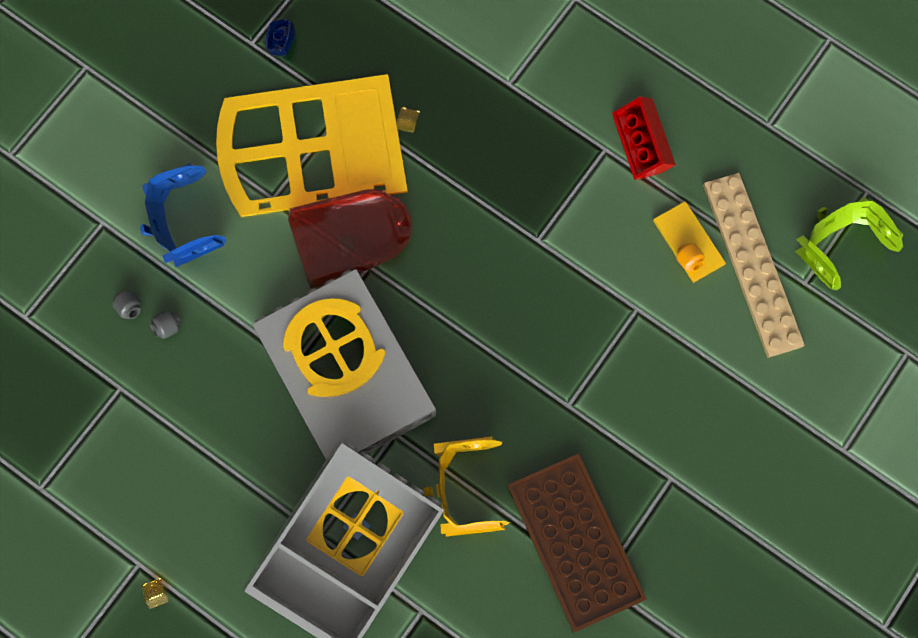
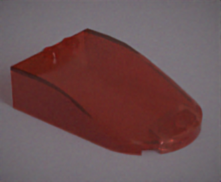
M377 189L362 190L290 208L288 215L289 226L310 288L324 285L331 279L336 280L342 277L341 275L348 270L353 271L356 269L358 273H361L397 257L407 246L412 233V221L405 205L397 197L394 198L385 191Z

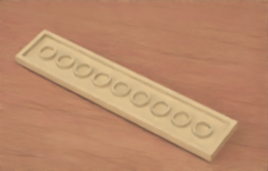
M736 173L704 183V190L767 358L804 347L805 344L740 174Z

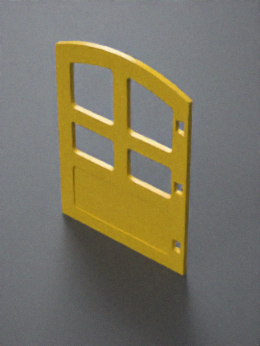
M388 74L224 98L217 126V159L225 189L241 217L408 192ZM320 99L324 112L326 136L304 140L297 139L293 103ZM278 106L283 136L281 143L236 150L232 148L234 125L238 111ZM328 150L331 157L334 188L306 192L300 155ZM285 157L291 193L285 196L249 200L240 183L235 165L250 161ZM385 185L386 190L374 192V186ZM328 193L329 199L317 200V195ZM270 202L271 207L260 209L259 204Z

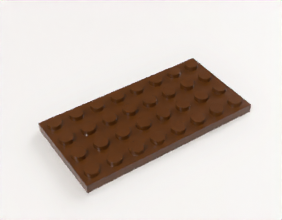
M579 453L507 485L573 633L647 600Z

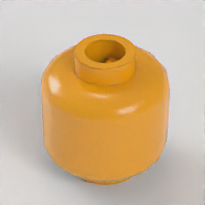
M691 243L683 244L678 248L676 259L684 270L695 272L704 265L705 256L696 244Z

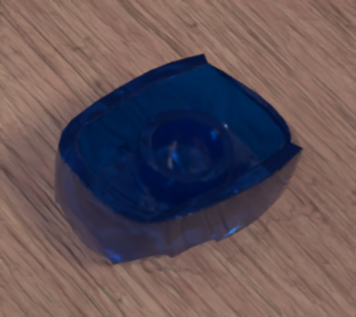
M280 19L270 22L266 34V49L272 55L285 56L288 54L295 37V26L292 21Z

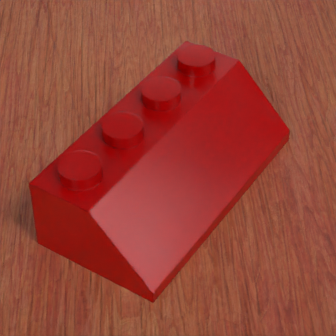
M640 96L612 113L634 180L663 173L676 165L653 98Z

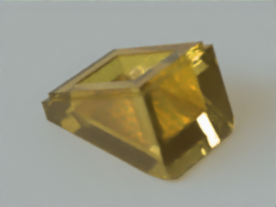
M401 108L397 119V129L414 133L419 111Z
M161 578L142 585L144 599L150 609L169 601Z

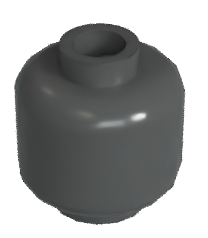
M131 291L119 292L112 304L114 310L123 319L136 318L140 314L142 307L141 301Z
M166 310L152 318L150 328L156 337L166 339L178 332L180 319L177 314H172Z

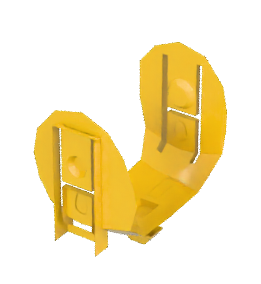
M493 437L434 444V453L440 457L439 484L436 485L437 497L441 499L442 509H444L443 517L448 522L447 524H441V534H446V537L505 530L504 526L511 523L507 521H483L459 526L448 513L445 497L446 468L458 452L484 450L502 445V442L493 440ZM427 486L423 489L425 497L429 495L433 497L431 487Z

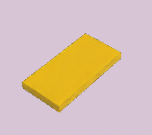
M686 201L653 220L675 256H677L678 248L681 245L691 243L696 244L704 253V265L695 272L686 271L693 283L726 264Z

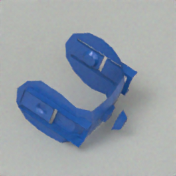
M189 163L183 167L160 173L150 179L148 183L142 185L144 194H146L145 206L151 227L142 224L140 227L141 233L145 236L154 234L156 242L169 251V253L162 255L164 263L173 260L175 267L223 247L227 242L225 236L214 235L196 239L176 248L168 229L164 202L172 189L192 184L201 179L207 172L203 166Z

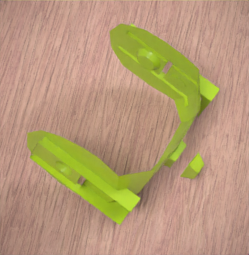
M863 197L859 201L849 203L828 216V208L822 207L817 210L819 223L813 228L809 240L804 235L796 239L802 247L795 252L830 289L838 290L841 288L840 276L833 263L816 246L831 233L851 223L869 225L880 242L888 249L900 252L903 247V233L896 227L880 205Z

